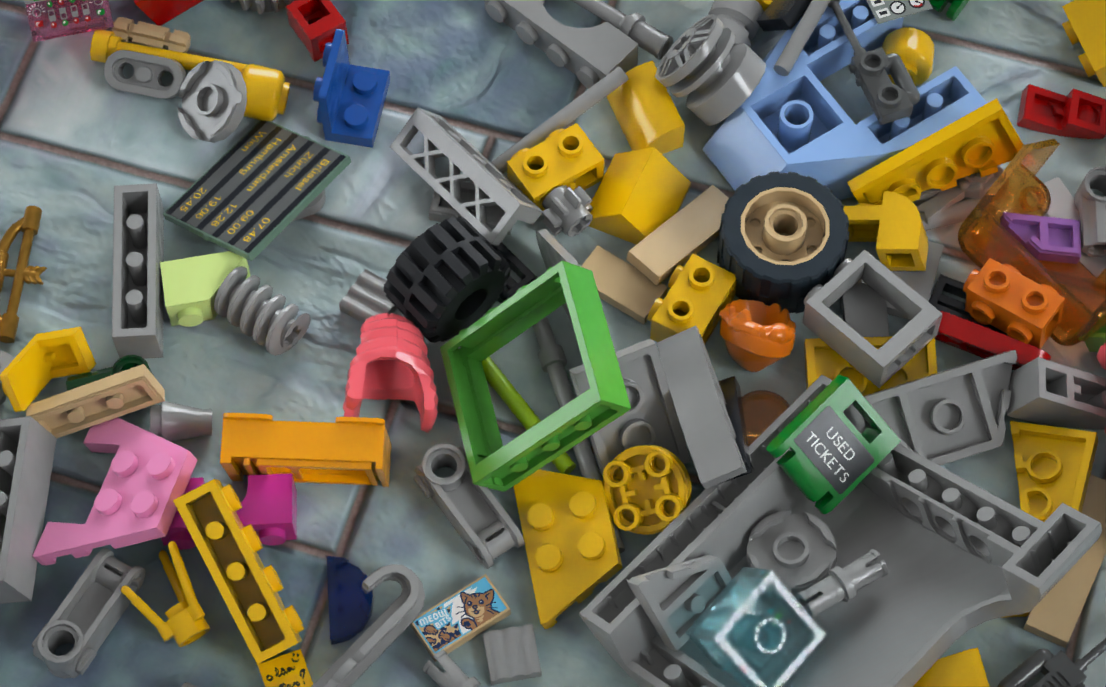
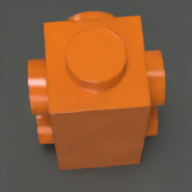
M989 258L980 271L974 269L970 273L964 284L963 291L966 292L965 311L970 313L977 322L984 325L990 324L1007 333L1009 337L1020 340L1025 344L1041 349L1062 320L1065 298L1059 295L1051 286L1038 284L1023 276L1012 265L1001 264Z

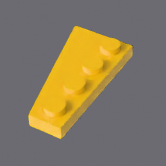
M996 98L847 181L858 203L882 205L884 191L899 193L913 202L919 200L921 192L934 188L945 191L958 186V179L978 172L982 178L998 172V165L1012 160H1016L1019 165L1032 160Z

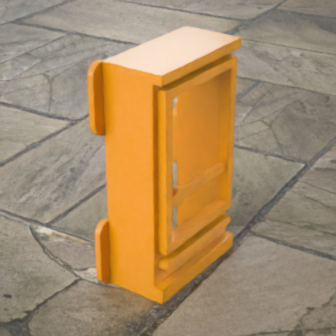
M224 413L220 464L232 481H243L244 475L292 473L295 483L378 486V480H380L383 487H389L392 444L385 427V420L381 418L336 417L335 423L273 421V416L269 414Z

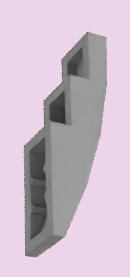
M693 326L657 342L674 407L701 485L708 489L747 472L735 440L737 436L725 404H727L698 327Z

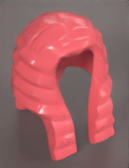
M381 313L367 318L360 329L361 344L356 348V356L351 361L350 369L348 370L343 417H359L363 399L414 401L418 408L421 430L429 433L438 415L437 406L439 399L436 393L437 387L433 382L434 371L430 368V360L427 358L428 347L424 342L423 333L412 321L394 313Z

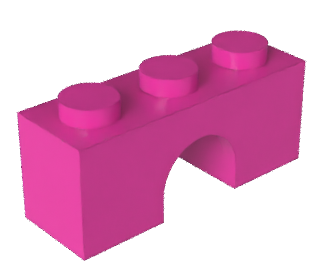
M293 474L248 475L247 494L241 502L242 508L236 511L243 526L251 524L264 545L274 546L283 544L286 540H297V490ZM190 478L184 494L205 484L204 478ZM177 509L166 537L161 538L163 545L165 546L170 541H175L180 550L194 548L196 544Z

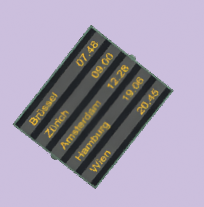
M260 120L176 200L163 215L166 220L202 237L205 241H211L247 260L253 261L352 161L348 155L318 143L308 136L300 135L271 121Z

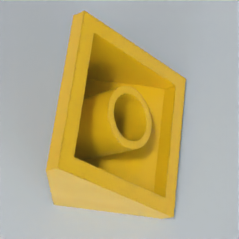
M655 147L617 153L614 155L592 199L593 201L590 203L593 207V210L590 211L593 219L588 226L637 245L680 210L691 187V182Z

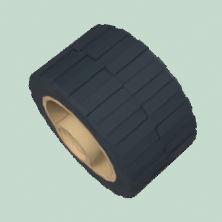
M778 171L770 172L763 176L758 175L750 179L748 183L739 186L732 197H729L721 217L717 263H719V267L735 274L737 278L735 295L739 299L759 301L768 306L777 303L781 306L782 310L788 309L789 313L797 314L804 312V299L816 285L821 284L824 286L833 278L835 270L845 259L850 232H848L849 220L843 210V204L826 185L823 186L810 176H802L795 172L779 173Z

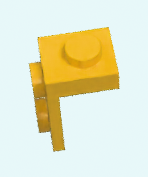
M81 326L39 333L30 340L0 374L2 389L9 398L15 412L25 411L52 378L88 373L96 365V362Z

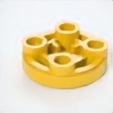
M640 445L626 449L604 468L602 483L607 503L615 525L621 530L642 535L662 532L690 504L692 488L689 473L682 461L674 453L663 447Z

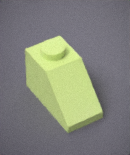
M231 251L160 262L165 307L171 326L193 327L201 324L203 321L215 319L218 314L214 309V302L221 284L230 272L240 266L247 268L248 274L246 279L250 277L247 259Z

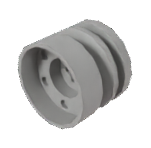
M714 14L707 15L694 23L675 41L662 58L655 74V78L663 86H670V91L675 97L679 98L688 95L686 106L707 126L716 125L737 110L757 87L766 68V63L745 43L733 46L736 35L729 28L723 29L724 23Z

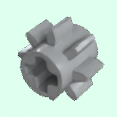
M566 185L558 186L545 197L542 206L545 208L542 212L545 219L542 222L554 236L561 231L569 237L576 236L585 230L593 219L590 213L593 210V207L590 205L593 200L581 186H578L574 191Z

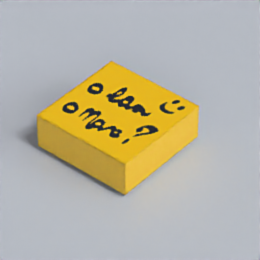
M301 649L257 664L265 687H311L313 685Z

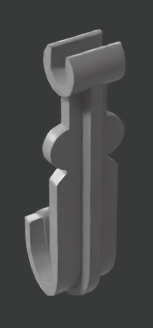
M391 564L380 567L363 581L361 589L366 594L382 582L388 580L398 582L401 585L402 593L311 687H351L413 623L423 608L425 593L422 582L411 569L404 565Z

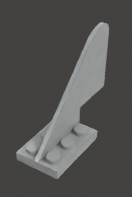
M545 228L536 231L537 243L546 269L550 266H555L562 260L580 266V263ZM565 303L563 307L572 324L567 303ZM648 339L615 352L631 409L590 436L602 478L605 466L618 454L626 449L640 445L660 446L674 453L683 464L691 462L656 343L652 339ZM584 364L569 369L578 397L590 389Z

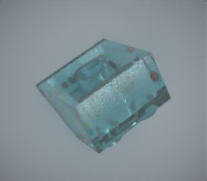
M743 567L685 632L714 666L743 687H783L826 636L772 570Z

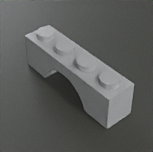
M484 0L486 12L493 20L498 23L504 22L511 27L523 42L528 45L534 44L546 53L552 63L558 67L564 66L570 70L588 89L620 66L626 73L638 64V43L609 22L590 28H574L563 25L552 18L544 7L546 0Z

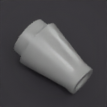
M166 401L161 402V405H151L150 432L170 442L202 435L211 436L212 409H199Z

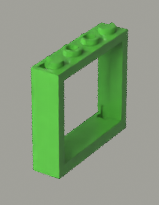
M563 260L553 267L550 266L544 274L530 284L519 288L513 296L499 306L488 310L485 316L468 328L460 330L458 335L440 347L474 485L505 492L631 409L593 272ZM567 303L590 389L503 446L482 361L557 308Z

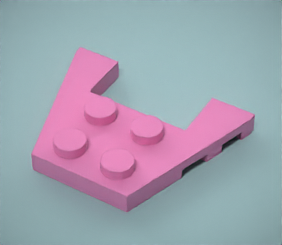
M118 417L90 427L84 439V445L91 452L114 453L116 455L111 461V466L94 500V505L85 524L47 522L32 557L41 565L48 566L56 564L57 557L69 554L74 558L89 556L94 548L111 545L114 549L166 537L177 511L173 500L184 494L198 461L189 450Z

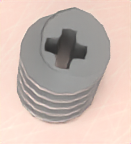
M243 266L236 267L225 278L217 292L214 302L216 313L224 318L227 317L229 323L240 327L241 332L245 335L253 336L254 342L261 346H266L270 354L276 356L287 352L306 333L311 321L310 315L304 313L296 319L299 311L296 304L292 303L284 308L285 296L278 294L271 299L273 288L270 285L266 284L259 288L260 278L258 276L252 275L246 279L248 274L247 268Z

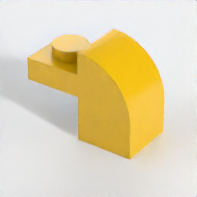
M884 191L882 205L858 203L855 206H844L843 210L849 220L848 232L850 233L848 242H876V252L879 260L890 271H926L929 246L928 237L920 213L909 198L896 192Z

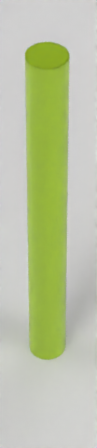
M489 356L484 359L482 365L486 380L523 427L528 430L539 423L541 420ZM566 452L551 461L558 471L563 474H569L576 468V464Z

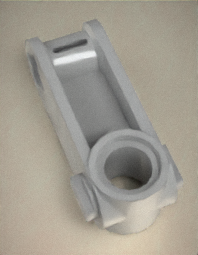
M438 444L431 447L425 453L422 464L415 468L417 475L413 477L414 481L428 499L431 497L484 568L489 569L494 565L493 560L512 547L519 549L525 544L518 527L490 489L473 484L466 452L461 446L457 448L454 444ZM441 467H449L455 471L448 478H440L434 474Z
M108 548L100 550L52 618L45 624L33 641V656L44 661L48 670L56 677L66 679L76 678L80 674L83 675L97 655L96 652L131 603L121 592L122 586H129L137 594L146 575L145 569L139 565L131 567L114 557V552ZM65 643L74 644L73 649L68 654L62 656L54 655L55 650L60 645Z

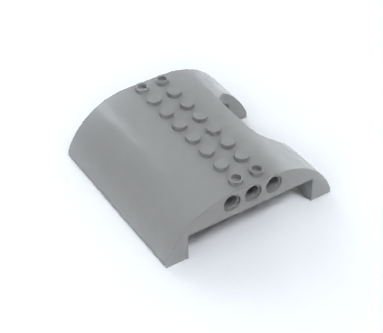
M821 375L748 447L752 473L705 489L579 614L606 651L640 687H765L764 685L768 687L781 672L782 668L784 671L770 687H913L950 646L970 629L989 620L1030 612L1099 539L1102 532L1101 523L1064 503L1043 522L901 444H898L831 512L821 514L815 507L816 501L808 500L776 463L783 455L774 458L766 450L768 444L833 381ZM853 404L843 412L860 433L869 428L865 425L863 416ZM791 510L792 513L803 514L804 511L814 514L825 522L835 537L837 557L835 567L843 568L874 549L880 554L876 562L878 563L884 559L888 568V575L880 577L858 590L855 598L849 602L841 600L819 613L815 618L809 619L804 614L808 607L806 606L801 609L796 596H782L769 592L755 581L747 563L748 539L752 529L763 518L778 511ZM710 554L719 557L739 593L678 651L667 648L627 581L632 577ZM770 606L776 608V612L772 616L766 614ZM778 612H782L784 614V617L780 621H776L774 619V616ZM762 615L792 635L790 640L760 675L747 666L738 673H731L727 669V663L732 657L729 653ZM787 617H790L801 626L804 625L810 628V631L815 636L809 643L799 640L802 639L809 629L803 627V630L796 635L799 638L797 639L792 631L782 625V622ZM760 620L734 651L762 670V668L736 650L740 647L739 651H744L743 654H747L753 661L756 660V663L759 662L760 666L763 664L765 666L768 662H765L764 659L767 660V656L771 655L769 651L774 652V648L778 647L777 644L782 646L784 643H782L783 639H779L778 636L775 637V634L770 630L767 631V628H763V625H758L763 623L787 640V638ZM791 621V622H792V625L794 624V625L797 626L799 629H801V627H800L799 625H797L796 623H794L793 621ZM792 625L787 626L794 632L798 633V631L792 628ZM808 632L807 634L809 635V637H804L806 641H809L813 636L811 633ZM770 635L769 640L765 641L766 648L768 649V651L766 649H758L755 652V654L752 655V653L757 649V647L755 646L756 642H754L753 640L755 639L756 641H764L763 638L765 636ZM800 643L801 649H795L793 647L794 644ZM794 650L795 656H789L787 654L788 651ZM788 657L789 663H783L781 661L782 658ZM736 660V662L739 664V668L737 669L739 671L742 668V664L739 660ZM734 663V664L732 665V667H733V668H736V667H737V664ZM778 667L779 670L774 674V676L769 680V682L765 684L764 682L766 681V679ZM747 672L748 677L742 678L741 673ZM750 676L759 681L756 686L747 681Z

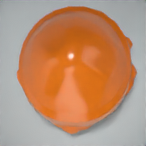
M737 299L726 304V307L719 312L721 317L720 336L724 339L731 358L746 371H761L783 357L790 355L796 337V323L790 319L788 309L782 310L779 304L774 303L768 306L759 301Z

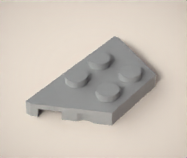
M1009 350L868 394L864 397L901 440L899 444L939 466L1003 446L1006 430L1004 416L1010 405L1012 391L1009 390L1012 365L1016 364L1017 361L1016 350Z

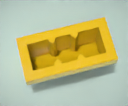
M653 60L627 71L626 75L629 80L607 95V99L632 151L655 147L661 154L683 147L685 125L667 88L655 78L657 68Z

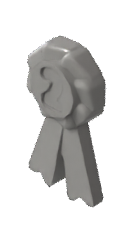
M998 165V172L981 178L978 172L958 179V186L945 191L932 188L921 192L920 199L914 201L915 206H917L919 213L925 214L926 223L930 224L944 210L960 202L965 197L983 199L998 193L1005 181L1004 170Z

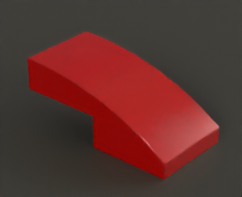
M1028 84L1022 91L1017 126L1064 137L1103 139L1106 136V99L1074 88L1065 96Z

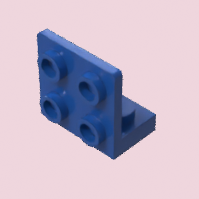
M336 29L333 42H327L324 48L323 67H326L323 77H317L314 85L313 100L314 102H319L317 123L323 125L324 137L327 141L373 148L390 83V71L350 65L345 30Z

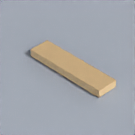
M1092 474L1090 475L1082 513L1101 523V535L1092 547L1031 610L1023 628L1066 648L1106 555V480Z

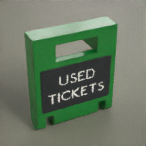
M838 375L768 444L766 450L774 458L783 455L776 463L808 500L816 501L815 507L820 513L827 514L901 440L848 377ZM853 404L872 428H866L860 433L843 412Z

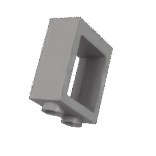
M864 250L855 259L847 258L837 267L833 278L824 286L821 284L816 285L804 299L805 310L802 323L868 380L880 388L937 336L943 314L869 252ZM860 279L910 320L880 349H876L829 309L832 304Z

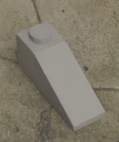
M1039 357L1011 372L1009 390L1012 392L1010 405L1006 411L1007 416L1039 425L1105 430L1106 378Z

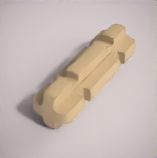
M118 17L112 25V31L115 33V36L122 38V42H128L130 39L133 44L161 49L168 48V50L186 53L190 47L191 36L184 31L174 29L172 33L170 28L138 21V24H134L133 19Z

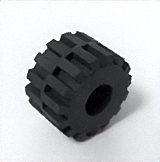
M451 217L445 219L440 224L436 223L428 228L400 254L386 277L388 280L384 284V292L397 309L420 329L426 339L432 343L444 342L458 335L460 330L468 328L478 321L492 307L508 283L507 279L510 276L511 268L507 260L465 218L458 217L455 219Z

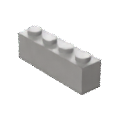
M157 183L114 186L112 339L119 358L126 355H137L143 359L163 358L164 291L160 262H164V207Z
M31 416L0 420V604L32 601L38 561L32 555L43 531L57 438Z

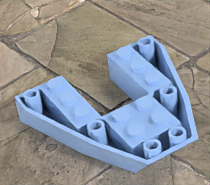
M840 0L839 5L861 47L865 48L866 52L882 46L889 33L902 28L904 17L878 24L866 0ZM827 6L788 76H782L775 72L774 65L800 20L791 30H787L763 59L766 63L765 73L757 87L737 110L719 122L702 150L734 191L758 175L763 176L770 172L778 171L779 173L795 172L799 175L810 176L816 179L817 182L831 189L836 198L843 200L854 197L847 181L987 104V102L962 72L954 66L917 88L920 93V101L913 106L911 116L880 125L874 113L855 124L820 82L851 64V59L854 57V50L833 9Z

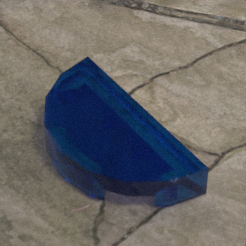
M326 556L331 645L349 641L363 631L372 616L374 595L372 590L366 594L361 589L363 581L368 576L359 567L349 563V560L344 557Z

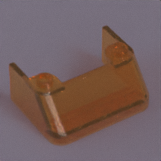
M1049 139L1023 145L961 224L958 231V242L962 251L980 269L989 258H992L1001 264L1012 265L1023 276L1038 284L1051 286L1059 295L1064 297L1062 320L1050 337L1060 345L1073 346L1084 342L1090 335L1106 324V268L1096 278L1080 261L1077 264L1037 260L1000 224L1003 212L1044 216L1048 212L1051 204L1050 192L1046 185L1035 175L1060 145L1055 139Z

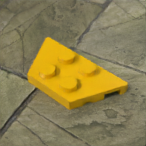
M539 469L513 487L539 620L542 627L548 629L557 623L555 619L573 603L577 602L580 604L593 593L594 588L599 583L608 581L623 567L602 481Z

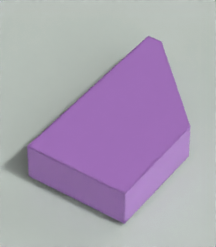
M1003 212L1000 218V225L1036 260L1072 264L1079 262L1081 258L1080 220Z

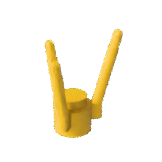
M170 541L168 549L173 564L166 551L162 550L158 554L163 569L179 603L165 612L168 620L164 622L129 586H122L121 592L157 628L164 642L174 638L178 647H183L204 636L211 628L204 618L206 614L197 600L178 546L175 541Z

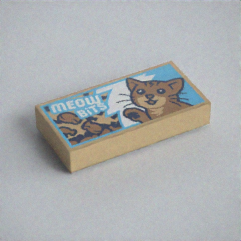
M485 574L417 616L411 624V628L436 662L437 660L433 657L436 653L445 650L449 654L511 615V610Z

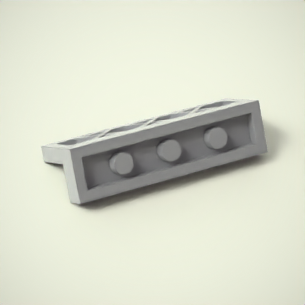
M418 107L390 146L492 245L499 246L517 220L534 225L543 212L440 115ZM419 130L424 135V152L413 154L406 147ZM447 156L449 158L450 176L438 178L435 172V158ZM472 180L475 183V201L464 203L461 200L460 182ZM498 205L506 213L492 230L487 225L486 207Z

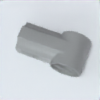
M1095 167L1086 174L1074 196V204L1079 211L1081 252L1086 253L1088 257L1103 258L1106 256V167ZM1091 189L1099 190L1105 197L1097 196Z

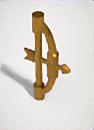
M27 206L24 217L12 224L0 241V292L2 291L4 277H14L7 312L2 316L0 315V341L3 343L15 342L19 323L17 312L24 281L27 284H44L40 275L47 268L28 266L34 235L38 234L42 209L37 206ZM22 231L24 234L16 270L6 269L9 259L7 252L17 234Z

